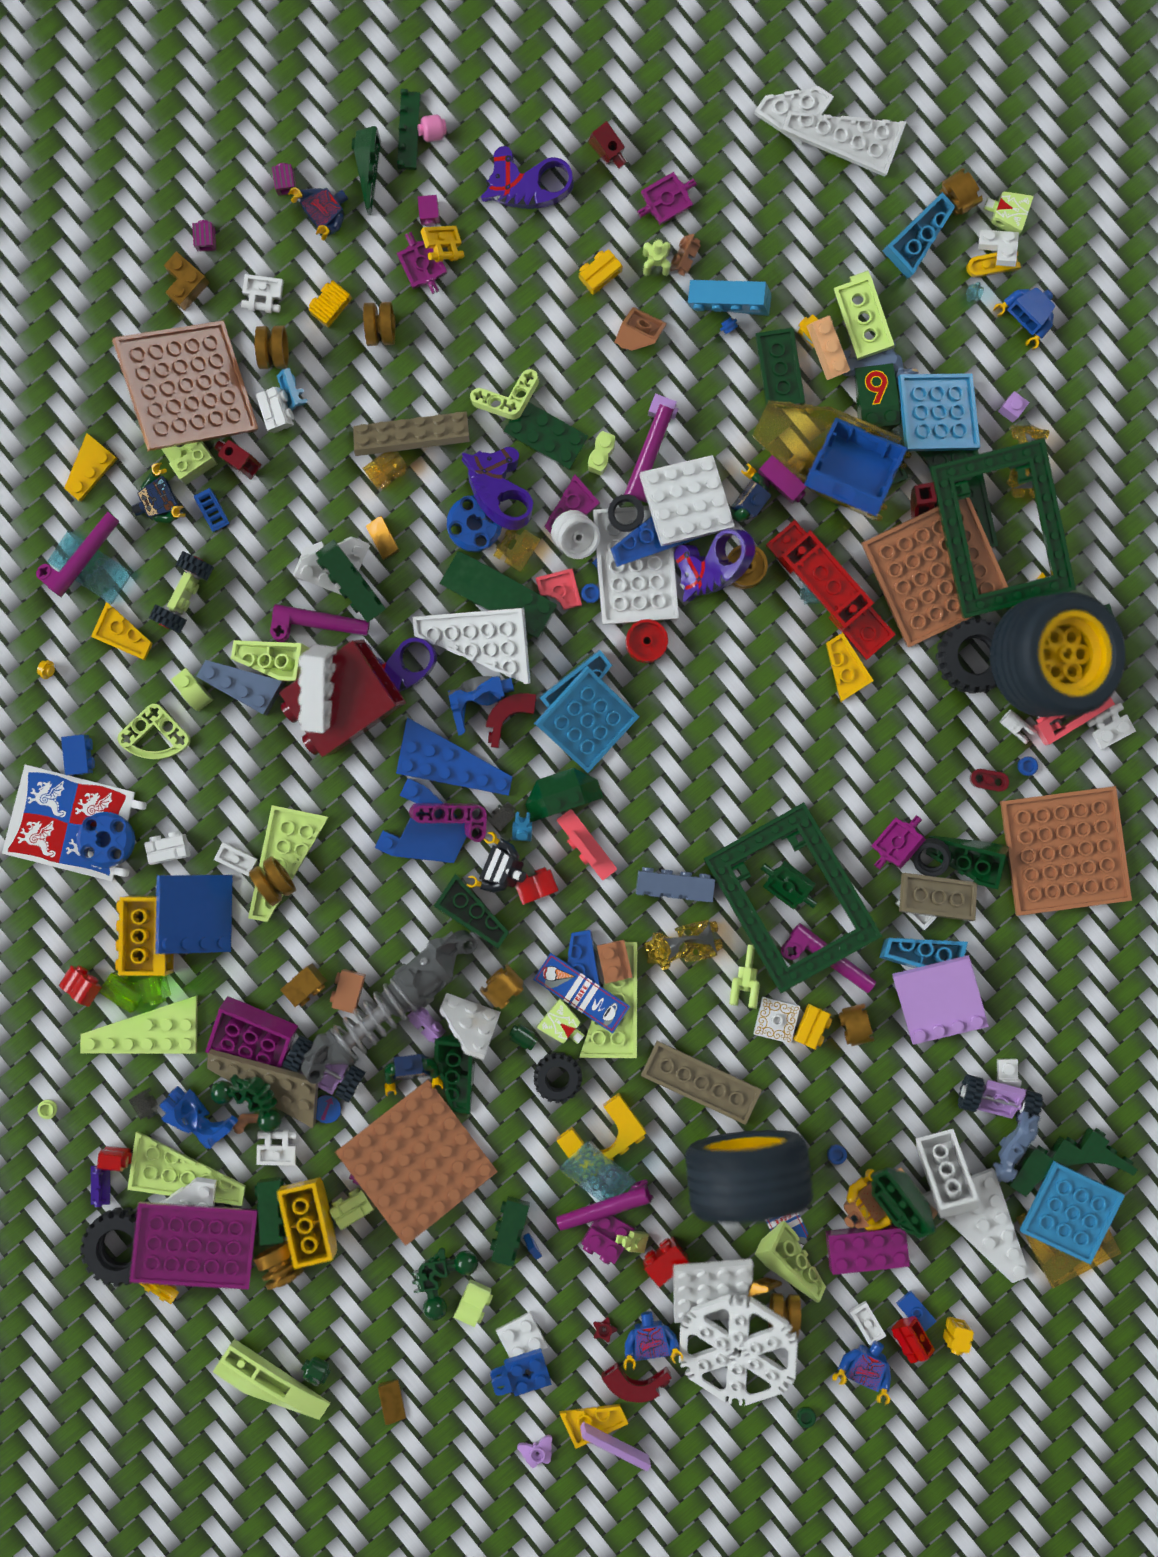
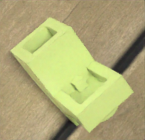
M187 668L171 679L182 697L196 711H200L214 700Z

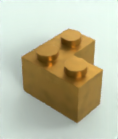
M176 251L164 264L166 270L177 279L165 293L185 311L207 287L209 281Z
M312 963L294 976L280 990L294 1007L299 1004L302 1007L311 1000L309 998L311 994L315 996L325 988L323 984L327 980Z

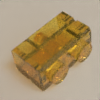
M398 451L381 454L362 469L378 490L380 487L384 489L391 484L390 480L394 477L399 478L407 472L405 469L408 466Z

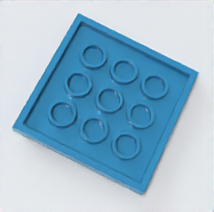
M973 373L900 374L897 377L906 451L978 450L981 448Z
M586 666L534 724L581 768L589 773L639 716Z
M1053 1161L1019 1230L1091 1265L1125 1195Z

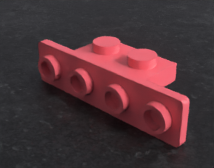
M572 809L557 819L559 825L570 838L567 842L573 850L577 848L581 852V855H579L580 859L585 865L589 863L601 880H605L617 870L616 866Z

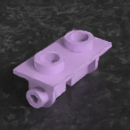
M417 1008L416 1012L412 1011L407 1016L409 1018L408 1021L417 1029L423 1025L425 1029L421 1033L429 1042L435 1043V1039L440 1038L446 1032L442 1025L435 1021L425 1008Z

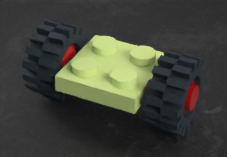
M182 551L176 565L188 572L183 573L167 605L169 609L166 610L155 604L149 616L151 620L159 623V625L179 634L187 620L174 613L182 614L183 611L186 612L189 608V600L192 594H195L199 588V580L194 578V575L207 581L214 568L202 559Z

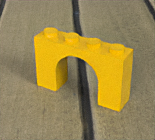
M619 1093L603 1104V1107L618 1128L617 1138L610 1147L603 1150H595L588 1147L573 1127L566 1130L556 1139L583 1179L587 1176L591 1178L598 1172L597 1169L599 1167L609 1165L613 1162L614 1156L618 1153L620 1155L624 1154L630 1149L628 1146L634 1142L637 1144L645 1138V1128Z

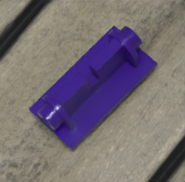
M91 1166V1205L102 1207V1205H110V1171L97 1169V1166Z

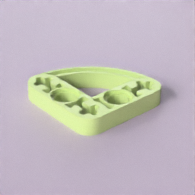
M158 704L147 706L118 734L117 738L118 743L125 750L146 759H165L175 756L185 750L191 742L190 736ZM152 708L159 709V711L157 712L159 714L158 717L152 716L150 718L152 723H150L149 720L144 717V715H146L147 717L152 715ZM140 720L146 723V728L143 731H139L136 728V724ZM166 721H170L173 724V729L170 732H166L163 729V724ZM155 726L171 742L173 747L162 751H146L136 747L135 744ZM131 728L133 729V731H134L135 733L138 734V736H136L135 734H133V735L129 738L130 741H131L130 743H129V742H123V741L125 740V738H124L123 736H124V735H128V736H129V735L132 733V731H130ZM176 732L178 736L185 737V743L177 744L178 738L174 735L171 738L170 735Z

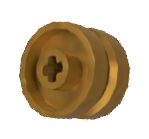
M381 302L379 315L375 303H364L363 320L367 346H377L380 333L384 345H394L396 324L392 302Z
M267 326L256 327L255 354L259 369H270L272 363L276 369L288 367L289 348L285 326H273L271 332Z
M739 545L732 549L727 556L729 561L732 563L738 561L742 546ZM755 546V555L749 568L731 585L740 589H750L760 583L766 575L768 568L767 557L760 548Z
M271 856L263 861L264 869L256 866L249 871V875L264 899L271 906H275L282 901L281 893L289 896L296 891V887L283 866L275 857Z
M771 1293L769 1309L789 1321L792 1329L788 1333H796L797 1338L801 1324L800 1296L789 1294L785 1302L782 1293ZM768 1322V1328L774 1327L773 1324Z

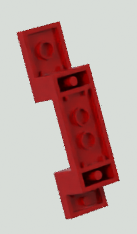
M794 520L765 545L790 574L794 572L831 614L828 618L845 635L865 660L870 658L896 635L871 607L874 602L811 530L806 533L798 522Z

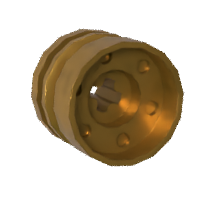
M288 1240L272 1246L253 1259L258 1271L268 1269V1272L262 1277L263 1281L270 1280L265 1284L268 1290L282 1287L292 1282L304 1272L303 1267L293 1268V1262L289 1259L291 1253Z

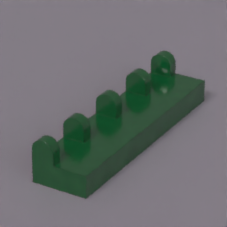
M402 88L400 92L398 169L417 170L419 138L417 126L420 118L421 95L420 92H409L408 89Z

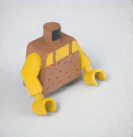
M868 1169L865 1172L864 1178H859L848 1188L847 1200L843 1206L848 1214L844 1221L850 1228L855 1226L858 1229L880 1230L891 1225L892 1221L872 1196V1178H870V1175L875 1171L873 1169Z

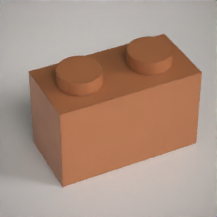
M347 969L341 970V973L338 972L335 983L338 985L336 991H332L330 1002H332L331 1008L354 1014L353 1011L358 1006L366 975Z

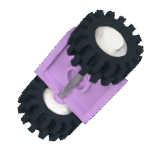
M300 1035L289 1051L283 1066L293 1072H298L305 1060L304 1055L312 1049L313 1042ZM326 1065L324 1077L318 1083V1087L332 1095L339 1082H342L335 1096L349 1103L359 1088L366 1072L352 1065L347 1074L344 1075L349 1065Z
M969 1074L964 1077L958 1095V1106L960 1109L972 1112L981 1110L1011 1119L1016 1113L1017 1124L1020 1122L1018 1116L1022 1111L1029 1113V1119L1034 1115L1040 1117L1043 1105L1041 1103L1043 1101L1041 1093L987 1080L984 1086L983 1078Z

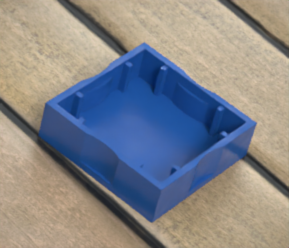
M836 417L824 445L809 471L804 486L877 516L907 447L886 438L870 434L862 428Z

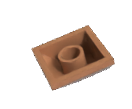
M632 307L622 322L614 343L631 351L655 344L667 323Z

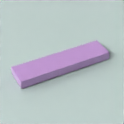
M585 1422L580 1426L582 1439L645 1471H648L651 1467L648 1454Z

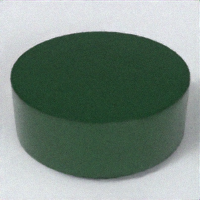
M805 1406L797 1411L796 1419L801 1427L810 1428L816 1422V1415L812 1408Z

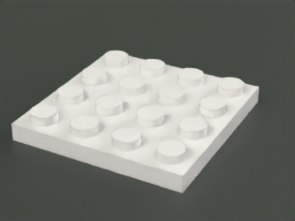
M713 455L640 472L639 476L661 547L719 533L727 529H734V521Z
M752 1259L673 1265L674 1323H681L683 1317L691 1319L687 1314L692 1307L731 1294V1301L734 1294H737L738 1301H744V1296L748 1297L749 1287L752 1284ZM720 1309L706 1314L705 1317L710 1320L729 1319V1312L725 1309Z

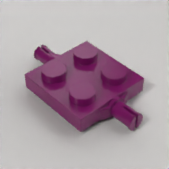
M672 172L641 190L646 206L637 211L639 217L642 218L651 213L659 225H662L693 207V203L688 196V190L697 186L696 182H694L695 180L691 179L683 184L676 174Z
M409 232V235L408 233L405 234L409 245L406 249L398 252L397 256L412 288L416 289L428 284L432 294H435V291L438 293L439 289L435 281L437 278L448 274L443 262L429 260L428 253L434 252L433 248L426 249L424 241L416 242L412 232Z
M915 815L909 824L895 817L872 844L871 847L881 856L874 864L877 869L881 870L886 862L893 863L901 869L926 839L915 829L922 821L919 816Z

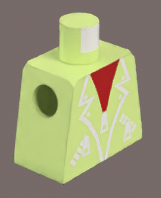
M1002 192L998 201L987 198L984 209L994 212L991 219L992 224L1005 231L1019 232L1020 234L1034 196Z
M561 998L537 1025L540 1031L561 1043L571 1038L578 1044L585 1036L577 1029L581 1023L580 1019Z

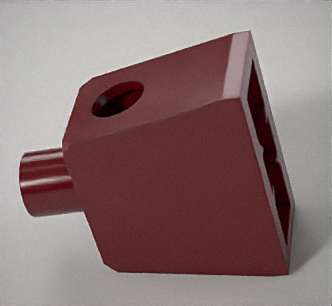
M607 121L591 133L588 142L607 165L613 161L618 169H620L628 162L622 155L625 148L624 144Z
M219 440L215 445L214 449L219 452L218 456L250 480H252L262 465L250 453L230 440L226 443Z

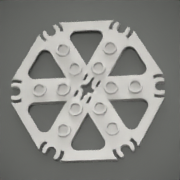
M731 1294L692 1307L687 1314L691 1319L683 1317L680 1324L679 1351L684 1357L682 1362L681 1356H679L681 1368L689 1367L685 1372L688 1379L725 1403L728 1396L729 1404H732V1399L736 1398L739 1400V1405H742L743 1399H745L746 1406L785 1393L789 1387L786 1381L793 1384L796 1378L798 1337L796 1338V1333H788L791 1331L792 1325L789 1324V1321L750 1297L749 1304L747 1303V1296H744V1301L740 1302L737 1300V1294H734L732 1301ZM720 1309L727 1310L729 1312V1332L705 1317V1315ZM758 1314L773 1324L774 1327L749 1335L750 1315ZM696 1335L713 1347L689 1354L688 1336ZM735 1348H737L738 1350H742L741 1353H739V1351H734ZM778 1348L787 1349L789 1353L788 1367H782L763 1353ZM727 1366L725 1389L717 1388L702 1377V1374ZM747 1369L770 1383L771 1388L755 1394L748 1393L746 1390Z

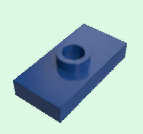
M911 1290L896 1302L908 1318L912 1316L917 1317L924 1331L937 1322Z

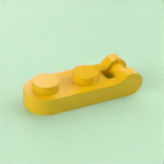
M996 252L973 257L968 262L966 270L972 277H982L1007 271H1017L1021 269V265L1018 260H1016V267L996 265Z

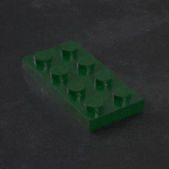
M794 328L756 333L755 339L767 410L805 404Z
M528 402L519 418L509 420L503 431L506 435L568 470L571 469L588 439V435Z

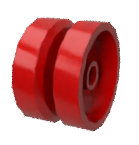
M650 619L640 620L634 623L628 630L625 640L626 650L630 657L637 662L644 664L653 663L660 659L667 649V632L657 621ZM648 637L650 644H645L643 639Z

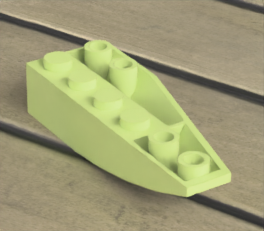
M236 1339L232 1341L213 1370L214 1374L244 1394L320 1420L330 1405L329 1401Z

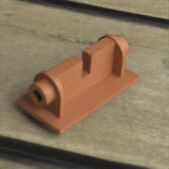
M695 234L684 236L679 243L680 249L671 260L672 266L670 271L678 269V274L682 276L688 273L693 263L688 258V255L695 258L701 246L699 244L700 240L693 238Z

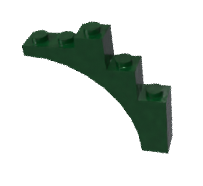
M1088 1127L1078 1144L1068 1136L1066 1139L1059 1136L1049 1153L1040 1145L1037 1148L1030 1145L1015 1167L1018 1171L1015 1179L1006 1183L1027 1197L1032 1189L1046 1177L1053 1161L1066 1167L1083 1163L1106 1164L1122 1169L1133 1176L1138 1169L1132 1166L1134 1162L1127 1157L1120 1158L1116 1155L1118 1151L1108 1145L1110 1141L1104 1138L1106 1136L1104 1132L1097 1128L1092 1130Z

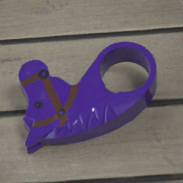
M505 447L494 453L481 451L474 455L462 453V462L468 468L471 489L484 513L493 522L509 530H517L526 526L532 515V497L526 490L505 479L507 472L514 471L518 466V451L513 447ZM515 499L526 506L527 512L519 517H510L500 510L499 505L501 504L500 502Z

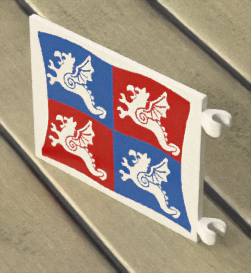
M24 765L2 854L108 881H113L114 875L128 877L129 869L117 866L100 868L83 860L77 847V834L83 820L93 814L111 812L122 816L128 821L131 808L145 810L147 803L134 800L136 792ZM93 821L90 825L92 831L97 827L96 821ZM122 822L117 825V831L121 832L124 828ZM93 848L88 851L89 858L94 855ZM120 849L114 854L116 859H119Z

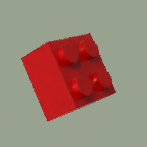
M674 1236L670 1239H664L659 1244L660 1247L655 1251L652 1249L644 1256V1270L658 1288L673 1277V1265L690 1264L688 1254Z

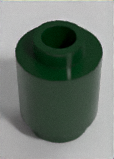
M522 1024L514 1025L509 1032L510 1040L525 1050L529 1049L531 1051L539 1038L535 1036L536 1033Z

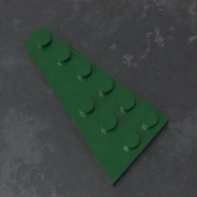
M978 450L920 451L928 467L979 454ZM983 474L972 476L971 480H967L970 488V500L991 548L998 547ZM960 486L955 487L957 494L962 492Z

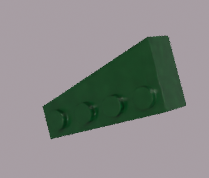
M334 539L315 553L319 558L316 560L322 570L325 568L330 573L327 575L334 585L338 583L341 587L339 592L345 599L349 598L351 600L350 606L356 614L360 612L367 623L386 610L380 599Z
M455 874L435 903L434 908L496 949H499L509 932Z

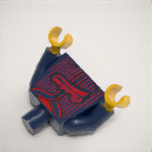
M293 187L290 189L288 195H294L291 201L296 203L300 199L301 207L317 227L316 235L322 234L321 240H326L327 236L340 230L344 220L343 216L345 215L340 205L348 200L342 189L335 195H332L328 188L299 190Z

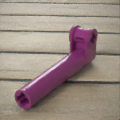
M659 405L624 494L633 495L639 500L648 503L639 474L640 472L652 469L674 409Z
M107 512L59 572L48 564H42L36 571L37 578L62 598L120 521Z
M275 604L272 612L270 634L275 641L286 642L290 636L291 625L294 624L367 636L370 622L367 623L366 620ZM280 629H282L284 634L281 633L280 636H278L276 632H279Z
M799 923L783 944L781 953L785 958L795 960L804 949L814 953L828 944ZM788 947L793 948V951L795 952L793 955H788ZM843 958L830 966L866 993H869L876 984L873 978L847 958Z
M647 1179L632 1184L626 1193L557 1216L556 1221L559 1229L563 1231L651 1203L654 1197L648 1189Z

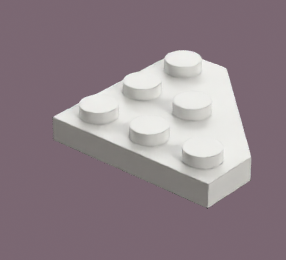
M819 86L801 91L799 89L774 96L773 94L766 95L756 108L754 114L781 132L789 111L823 115L834 96ZM783 133L800 146L803 144V141Z
M351 536L337 544L359 571L370 545ZM315 553L300 557L293 573L295 577L342 595L339 592L341 587L338 583L334 585L327 576L330 574L326 568L322 570L316 562L319 558Z
M446 993L439 1012L448 1021L449 1028L455 1038L459 1039L464 1053L484 1060L501 1012Z
M197 1177L190 1184L178 1189L169 1198L159 1203L214 1207L217 1180Z

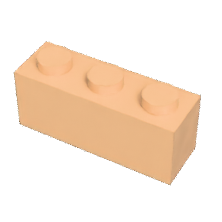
M830 316L807 325L806 327L826 379L829 380L850 371Z

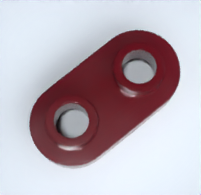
M976 769L970 774V783L976 788L1001 792L1008 788L1009 778L1001 772ZM977 775L982 777L981 782L976 780ZM997 778L1001 781L999 786L995 784Z

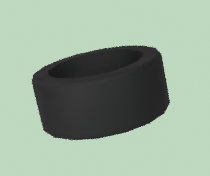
M623 494L615 497L610 503L608 519L617 530L631 532L642 523L644 507L635 496ZM622 502H630L637 509V517L631 524H621L615 517V509Z
M937 838L926 839L913 854L915 868L925 876L936 877L943 874L951 860L949 847ZM926 848L938 849L943 854L942 864L937 867L925 865L921 861L922 851Z

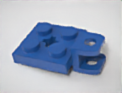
M541 1348L505 1359L504 1366L497 1367L490 1372L495 1395L498 1396L511 1392L518 1396L552 1385ZM529 1369V1371L532 1373L530 1375H524L525 1370Z

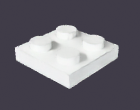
M530 1311L496 1329L509 1358L539 1348L541 1350L548 1348V1344Z

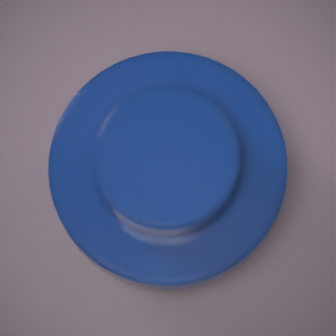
M731 317L721 323L722 327L720 330L725 334L731 332L738 327L737 319L732 320Z

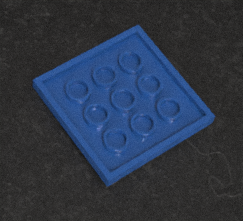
M157 875L155 954L231 952L233 875Z

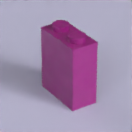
M773 455L759 469L758 473L765 477L770 485L791 504L794 501L798 503L806 495L804 483Z

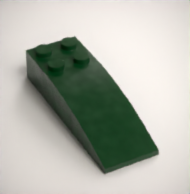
M457 551L439 583L486 611L524 608L526 633L537 640L540 639L557 609V604L460 551Z

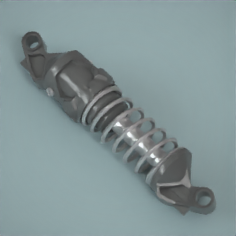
M466 930L455 933L451 931L443 938L430 940L427 947L408 964L403 963L394 971L395 975L390 978L391 983L389 985L383 984L384 991L381 994L373 992V996L379 1006L376 1007L370 1001L364 1000L363 1004L368 1015L354 1008L353 1012L358 1023L356 1024L348 1017L343 1019L348 1032L340 1026L334 1025V1028H331L326 1033L317 1035L312 1049L304 1055L305 1060L301 1066V1071L308 1082L311 1084L321 1082L326 1065H354L358 1061L357 1055L352 1050L354 1046L362 1053H367V1050L360 1042L363 1038L376 1045L377 1042L370 1032L376 1029L383 1037H386L387 1034L380 1025L383 1021H386L392 1028H396V1024L390 1015L393 1014L402 1020H406V1012H416L417 1008L420 1009L429 1005L434 1000V996L453 981L456 955L470 954L476 950L477 942Z

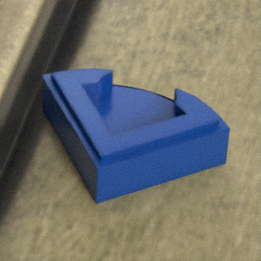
M530 1233L525 1234L523 1239L528 1251L535 1259L541 1258L542 1254Z

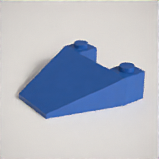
M410 778L407 779L400 793V796L414 803H444L427 786ZM441 808L435 811V818H438L442 815ZM419 810V812H416V815L418 817L420 814L428 815V812ZM410 817L401 837L383 830L375 848L395 857L454 863L467 837L465 835V823H418Z

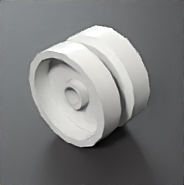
M569 510L562 513L552 525L551 535L553 542L570 558L583 559L588 557L596 550L599 544V528L591 519L578 510Z

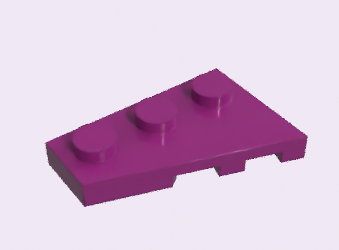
M574 475L544 527L551 534L553 523L562 513L569 510H578L587 516L600 502L581 480Z

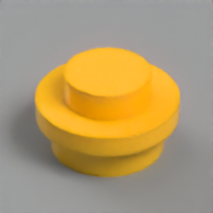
M47 660L39 663L37 673L41 678L48 679L54 674L55 667L52 661Z

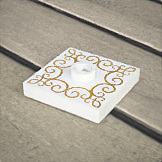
M762 996L753 1034L791 1044L800 1006Z

